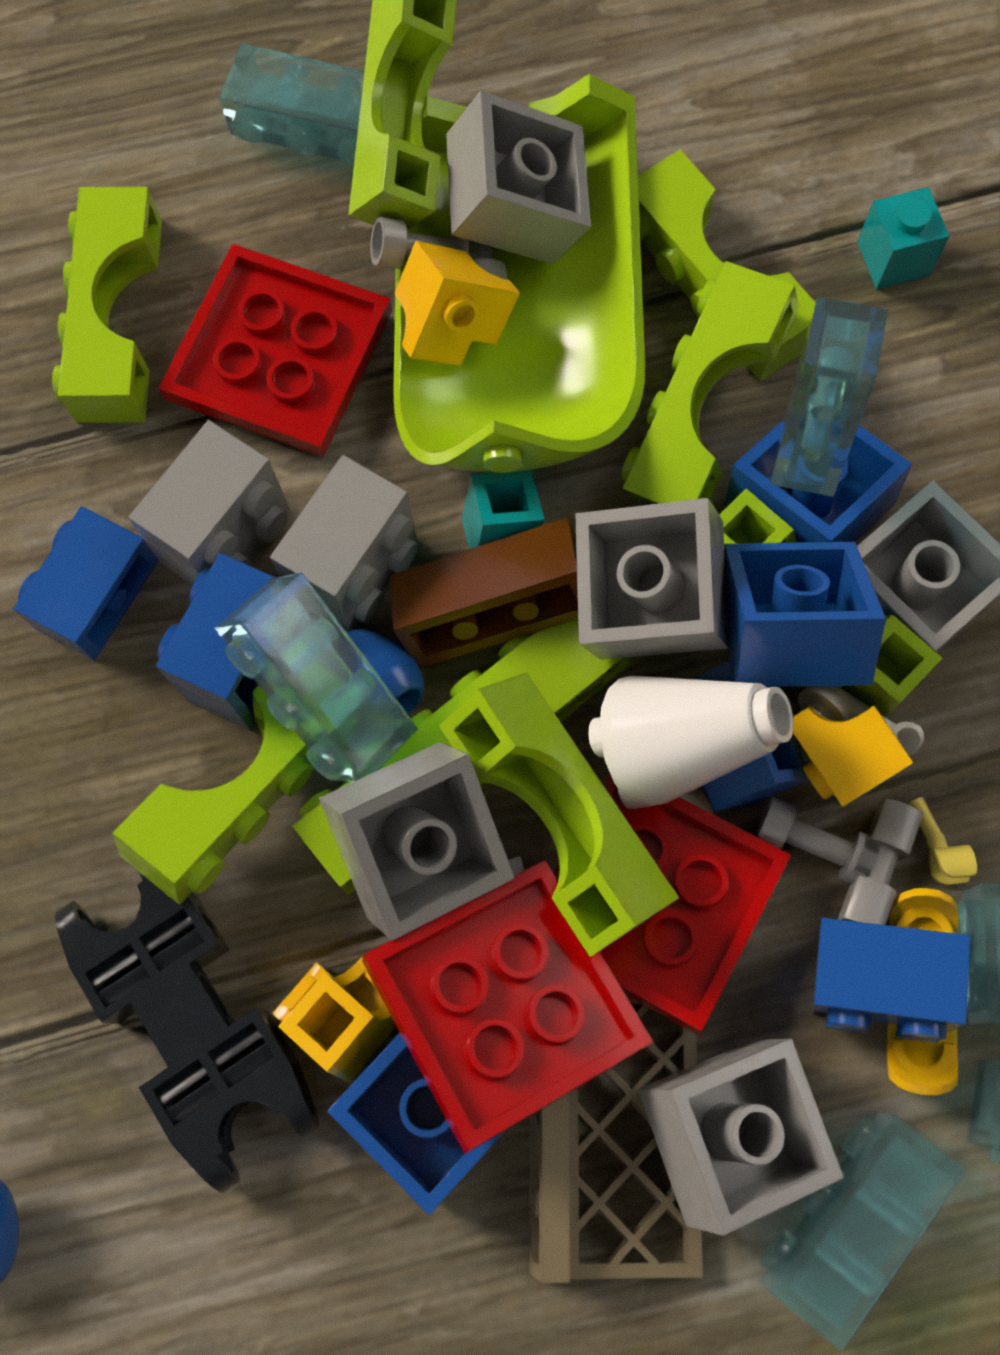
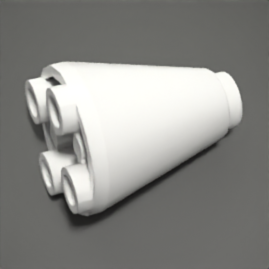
M629 676L618 679L608 688L601 707V717L591 720L588 735L593 752L598 757L604 758L613 782L618 787L621 802L628 809L666 804L773 752L779 743H785L791 739L793 733V714L787 696L779 687L767 688L761 683Z

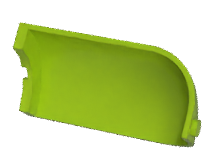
M588 74L555 96L528 103L530 108L583 126L591 228L554 264L493 247L494 259L506 265L507 280H510L520 292L497 345L472 341L461 366L412 359L402 347L406 318L404 308L395 296V418L401 440L410 455L416 460L436 467L468 472L508 473L533 470L565 463L590 454L617 439L633 421L641 403L645 384L634 95ZM430 96L426 97L422 117L423 143L427 150L441 155L436 206L434 213L407 229V233L444 238L451 237L446 133L467 106ZM408 257L404 258L400 268H395V291Z

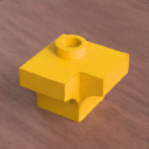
M415 241L394 293L404 308L406 318L402 347L412 359L461 366L472 341L497 345L520 292L510 280L497 277L477 265L466 251Z
M875 705L858 716L843 721L828 719L820 715L812 706L793 717V734L811 759V762L804 765L803 769L824 800L835 795L842 807L913 764L912 758Z
M363 957L349 970L336 977L316 962L272 1013L281 1022L278 1027L326 1072L349 1083L397 1027L362 962Z

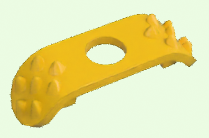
M914 888L900 893L894 899L889 913V926L958 934V904L950 895L940 890ZM887 1024V1071L889 1079L897 1087L914 1094L938 1096L951 1092L958 1085L957 1029L952 1032H946L945 1040L939 1039V1043L898 1038L896 1037L897 1025Z

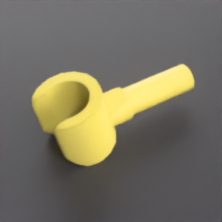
M920 797L911 801L908 805L924 813L920 828L927 839L926 843L930 849L928 860L932 878L944 885L969 882L970 876H974L977 873L976 857L971 846L959 845L948 847L945 836L940 831L924 798Z

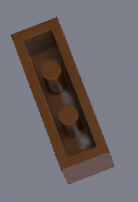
M568 517L390 575L393 630L407 653L414 658L420 668L578 619L576 534Z

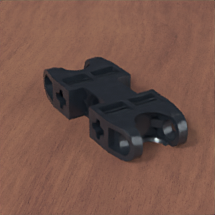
M138 871L143 880L137 884L141 894L140 908L135 919L126 927L117 931H108L103 925L96 927L85 910L78 903L72 901L56 911V928L69 968L100 1022L118 1025L137 1013L168 1068L139 1086V1089L172 1146L206 1183L218 1192L224 1193L240 1181L239 1172L230 1155V1152L235 1150L231 1139V1130L236 1114L245 1105L259 1102L268 1106L275 1115L283 1112L294 1130L302 1137L319 1127L318 1113L301 1065L269 1012L264 1009L255 1008L235 1022L204 972L203 968L230 949L199 898L191 892L179 905Z

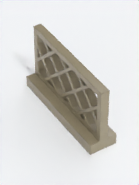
M627 996L631 1004H640L635 1009V1012L641 1019L650 1008ZM677 1024L678 1034L662 1051L654 1043L645 1048L654 1060L630 1086L612 1068L603 1073L621 1092V1095L597 1121L578 1103V1088L530 1116L529 1274L541 1283H570V1279L703 1278L702 1230L686 1227L682 1213L673 1204L676 1196L672 1185L663 1194L638 1167L657 1146L653 1133L629 1157L604 1131L629 1102L649 1122L641 1098L637 1095L638 1089L645 1086L661 1068L668 1075H672L697 1064L695 1033ZM677 1050L678 1068L669 1060ZM578 1118L589 1128L579 1141ZM596 1138L623 1165L597 1194L579 1177V1156ZM632 1174L657 1202L630 1231L606 1206L605 1202ZM579 1191L590 1201L580 1213ZM599 1211L624 1239L604 1261H579V1231ZM665 1211L682 1228L683 1260H657L639 1241ZM632 1248L644 1259V1261L622 1260Z

